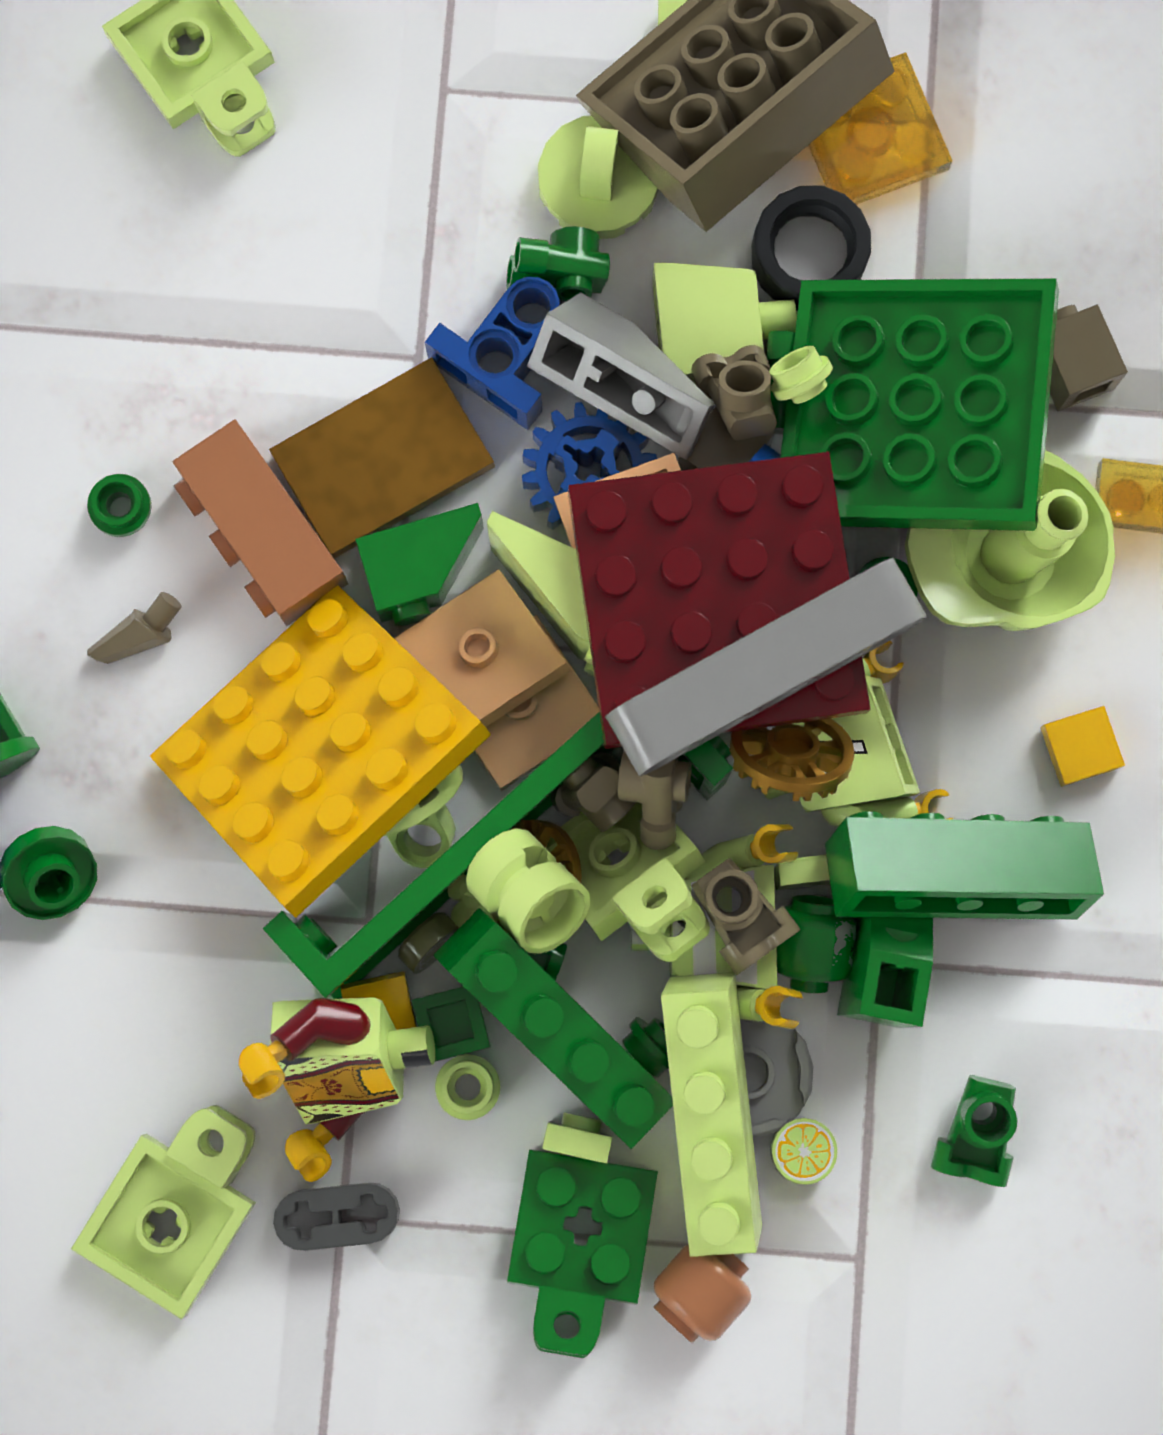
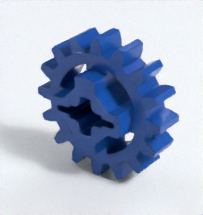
M576 402L574 418L566 420L559 411L555 410L551 412L553 426L551 432L540 427H535L532 431L533 440L540 449H524L523 463L536 469L522 475L523 489L539 490L530 499V508L533 512L549 508L551 511L547 519V527L554 530L560 526L562 521L553 496L567 492L568 485L600 480V478L603 479L619 473L620 471L616 469L615 462L622 449L630 461L631 468L657 459V454L641 453V450L649 442L648 437L639 432L631 435L629 433V426L619 420L616 422L610 420L609 415L600 409L597 410L596 416L587 415L583 403ZM581 434H597L595 438L576 441L572 438ZM549 461L553 462L554 467L564 475V481L561 483L557 494L553 491L547 476ZM594 462L601 464L600 478L591 474L585 481L579 479V465L589 468Z

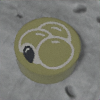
M437 912L423 921L405 939L398 950V958L414 974H418L437 960L433 956L435 952L460 927L445 912Z

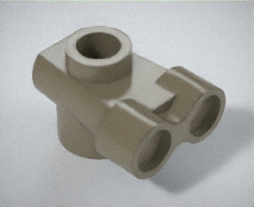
M756 345L742 347L729 357H723L715 353L705 354L693 363L691 369L697 387L709 399H712L728 432L735 441L771 434L777 424L771 401L772 377L769 373L771 367L764 350Z
M596 751L551 792L552 805L558 812L570 817L579 816L580 812H582L601 832L608 830L620 821L636 802L618 799L620 766L613 755L603 751Z
M624 751L619 770L618 799L642 803V819L640 820V838L642 843L653 850L666 849L676 839V813L682 808L683 802H686L688 799L692 764L691 762L679 761V758H676L640 777Z
M731 858L725 860L691 885L726 945L719 952L736 976L801 930L784 905L776 910L758 890L752 877L743 872ZM733 888L740 894L741 905L738 910L726 912L718 906L716 897L721 889Z

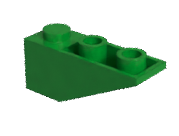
M854 917L858 927L852 970L850 975L843 980L837 1015L897 1028L923 1027L933 967V918Z

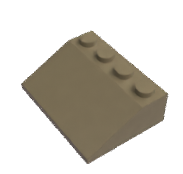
M688 0L582 89L576 97L579 103L602 128L618 130V146L674 206L707 232L895 71L876 19L849 0Z

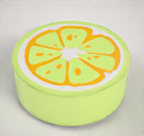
M797 1118L785 1124L773 1136L770 1148L771 1159L776 1170L787 1180L797 1184H813L824 1179L832 1171L837 1159V1144L833 1134L822 1123L813 1119Z

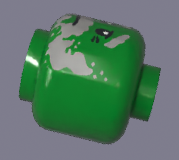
M807 894L795 895L792 897V903L784 907L801 930L776 947L777 973L790 978V988L805 993L828 992L829 983L844 980L851 973L858 927L857 921L854 917H835L832 897Z

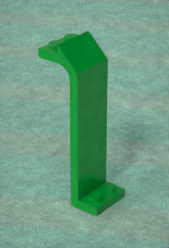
M600 712L580 728L332 956L329 953L337 947V944L312 917L309 918L305 913L297 919L282 910L262 929L325 998L331 995L333 999H342V984L360 981L400 946L415 928L428 917L435 914L451 899L448 895V887L462 874L467 875L469 865L476 853L490 839L504 831L511 830L521 820H537L553 806L551 792L596 751L611 753L616 749H605ZM719 736L678 757L679 761L691 762V784L707 801L726 784L733 770V767L727 760L731 755L729 747Z

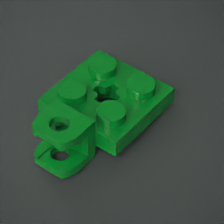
M529 1149L507 1283L539 1288L533 1324L534 1342L538 1350L564 1356L585 1358L593 1350L598 1340L605 1300L633 1305L638 1304L658 1171L612 1163L606 1164ZM580 1208L591 1210L592 1220L602 1225L601 1234L590 1235L585 1246L574 1244V1233L564 1229L565 1218H576ZM569 1315L575 1318L579 1325L578 1334L569 1339L560 1337L554 1329V1322L558 1317Z

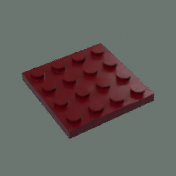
M829 452L568 485V498L605 749L622 747L606 719V715L615 708L850 579ZM862 656L723 733L867 714L871 708Z

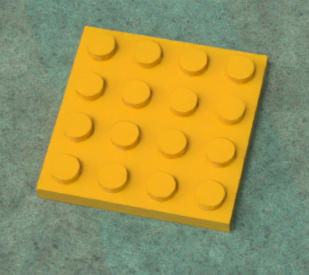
M336 586L313 604L159 746L150 757L284 908L297 918L491 734L471 711L341 587Z

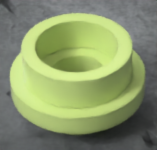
M814 346L796 349L779 359L770 368L769 373L774 381L771 391L777 400L792 399L795 404L806 402L826 388L827 382L825 379L831 373L833 366L827 356H819Z
M469 1054L460 1055L449 1060L440 1069L435 1083L436 1097L441 1107L449 1115L462 1120L477 1119L486 1115L495 1106L500 1094L499 1076L495 1068L484 1058ZM466 1074L475 1076L481 1086L478 1096L472 1100H464L456 1092L458 1079Z

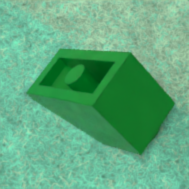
M478 503L355 539L381 623L393 619L395 626L414 624L430 615V608L442 605L484 529Z

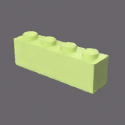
M734 972L670 977L661 994L689 1255L691 1257L756 1253L762 1231V1217L736 975Z

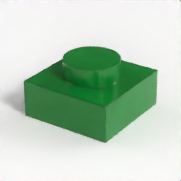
M464 987L412 999L418 1027L429 1025L432 1030L435 1043V1062L491 1048L480 1002Z

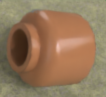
M687 1244L656 1278L654 1291L660 1300L653 1308L692 1344L699 1336L707 1341H716L751 1302L752 1294L750 1289L741 1280L749 1268L734 1254L690 1257Z

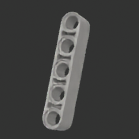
M890 558L635 696L608 713L606 719L638 776L641 777L894 639L927 618V615L894 558Z

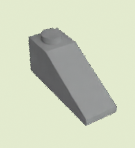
M583 293L577 294L546 314L527 367L685 460L691 457L714 405L632 321Z

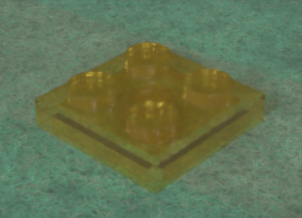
M906 52L890 58L895 72L808 145L825 186L844 193L856 205L948 171L953 162Z

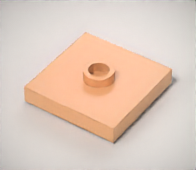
M499 569L394 638L471 711L485 727L570 672L566 660Z
M537 615L534 618L566 660L570 672L486 727L491 736L475 750V753L501 791L538 768L599 712V706Z

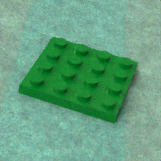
M1057 278L801 280L793 351L805 346H814L819 356L828 357L833 369L825 379L827 382L826 388L820 394L799 404L793 403L792 399L787 400L780 458L822 452L830 453L841 527L1034 531L1037 528V508L1041 500L1059 297Z

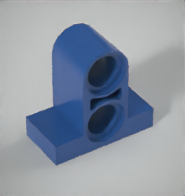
M525 277L515 281L506 290L468 342L440 322L425 341L428 359L432 357L437 367L526 430H529L542 412V394L523 380L531 371L527 364L544 319L535 324L525 323L516 316V312L523 305L529 303L539 304L548 312L560 305L556 289L548 281L539 277ZM491 352H502L512 360L510 366L499 373H489L478 364L482 357Z

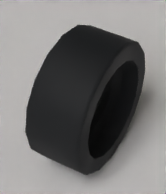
M823 185L798 186L779 194L762 211L753 235L751 245L752 269L756 273L760 287L775 301L794 299L796 311H798L801 280L789 276L779 266L775 257V239L779 230L788 221L797 217L816 216L831 222L842 232L847 242V257L843 267L832 278L827 280H861L871 254V229L862 210L844 193Z

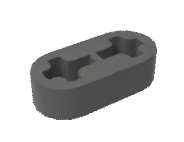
M368 1182L303 1189L287 1195L280 1201L274 1212L273 1225L276 1235L282 1243L294 1250L307 1251L372 1244L383 1240L394 1230L399 1221L400 1207L392 1191L379 1183ZM364 1194H373L375 1204L380 1206L386 1205L388 1210L387 1217L377 1221L376 1231L373 1232L366 1231L365 1223L361 1220L342 1222L341 1210L354 1209L361 1206ZM298 1201H308L310 1212L332 1211L333 1223L314 1226L311 1229V1238L307 1239L301 1238L299 1228L288 1227L287 1216L298 1211Z

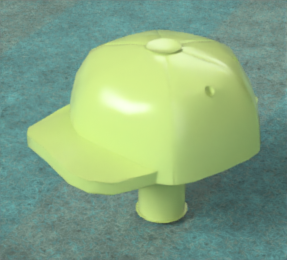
M1045 450L1041 500L1037 508V528L1034 531L908 528L905 552L911 575L921 599L930 613L945 624L961 627L998 626L1008 631H1025L1058 622L1087 611L1105 598L1110 586L1115 560L1114 526L1108 508L1089 481L1059 456Z

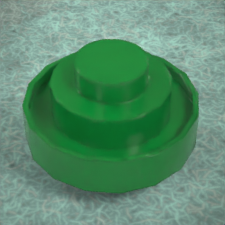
M58 826L34 828L18 836L5 850L0 861V886L13 909L29 918L47 920L61 918L78 909L90 897L97 882V863L85 839L71 829Z

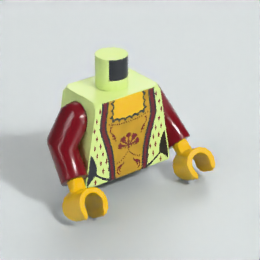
M374 997L273 1002L270 1045L267 1047L263 1043H254L245 1047L239 1056V1068L243 1073L242 1081L254 1098L262 1099L270 1096L283 1084L305 1124L318 1123L313 1131L302 1129L294 1132L285 1143L286 1156L294 1169L299 1170L306 1181L313 1182L323 1177L331 1167L332 1159L324 1146L332 1138L339 1141L363 1113L398 1104L403 1098L404 1068L434 1065L435 1043L429 1025L396 1030L383 1001Z

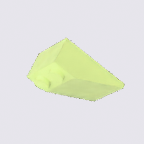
M492 511L487 521L491 551L576 657L587 662L584 671L594 677L576 549Z

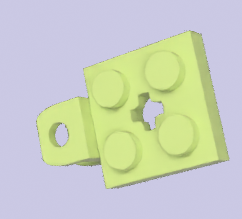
M141 0L102 25L111 44L172 129H175L199 113L201 120L218 144L226 152L237 157L244 155L274 135L275 122L268 107L264 91L254 76L275 62L271 51L234 0ZM187 34L192 40L202 36L204 41L199 45L200 50L195 54L181 56L176 54L180 49L177 41L180 36ZM254 121L251 131L245 134L236 133Z
M636 802L620 821L604 832H601L580 812L579 816L573 817L562 825L561 828L567 832L577 848L581 863V884L589 891L590 906L584 920L601 942L628 922L634 932L656 957L666 962H672L709 934L710 925L701 907L693 899L688 886L683 880L706 861L695 844L677 824L674 843L666 849L653 850L646 847L640 838L642 803ZM550 837L546 847L549 852L558 845L552 837ZM616 849H619L622 853L629 851L622 861L610 865L611 861L608 855ZM675 921L686 922L685 929L681 934L675 937L665 936V931L671 923Z
M213 1105L198 1110L191 1115L178 1132L170 1147L162 1144L147 1133L141 1135L71 1250L178 1318H185L256 1204L255 1201L229 1186L233 1183L252 1151L255 1142L254 1128L222 1107ZM212 1130L219 1132L223 1137L224 1146L222 1151H217L210 1145L209 1135ZM168 1209H171L178 1215L175 1223L181 1228L178 1238L168 1236L159 1243L151 1237L155 1226L148 1221L149 1215L152 1211L163 1214Z

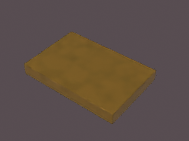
M432 357L269 449L317 534L334 559L356 547V538L386 530L495 467L492 457Z

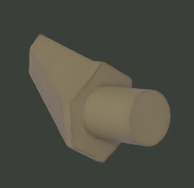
M161 592L146 613L134 609L127 618L87 650V655L96 661L109 664L170 642L172 639L171 630L167 626L181 609L180 602L172 595Z

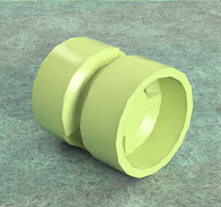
M516 828L504 831L490 839L476 853L468 868L466 876L468 891L493 917L499 918L500 925L528 953L540 954L560 946L579 929L587 916L590 906L589 891L561 863L556 862V858L528 830Z

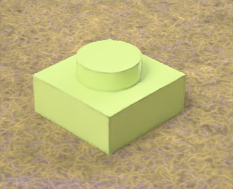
M564 1112L561 1125L548 1122L542 1149L607 1164L612 1136L599 1133L601 1120Z

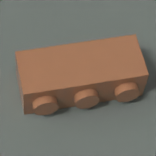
M236 419L172 461L183 478L173 485L195 517L203 511L208 513L218 528L217 531L209 535V538L229 567H232L239 561L245 566L254 580L244 586V588L265 618L277 612L284 624L288 626L336 586L344 588L348 585L342 569Z

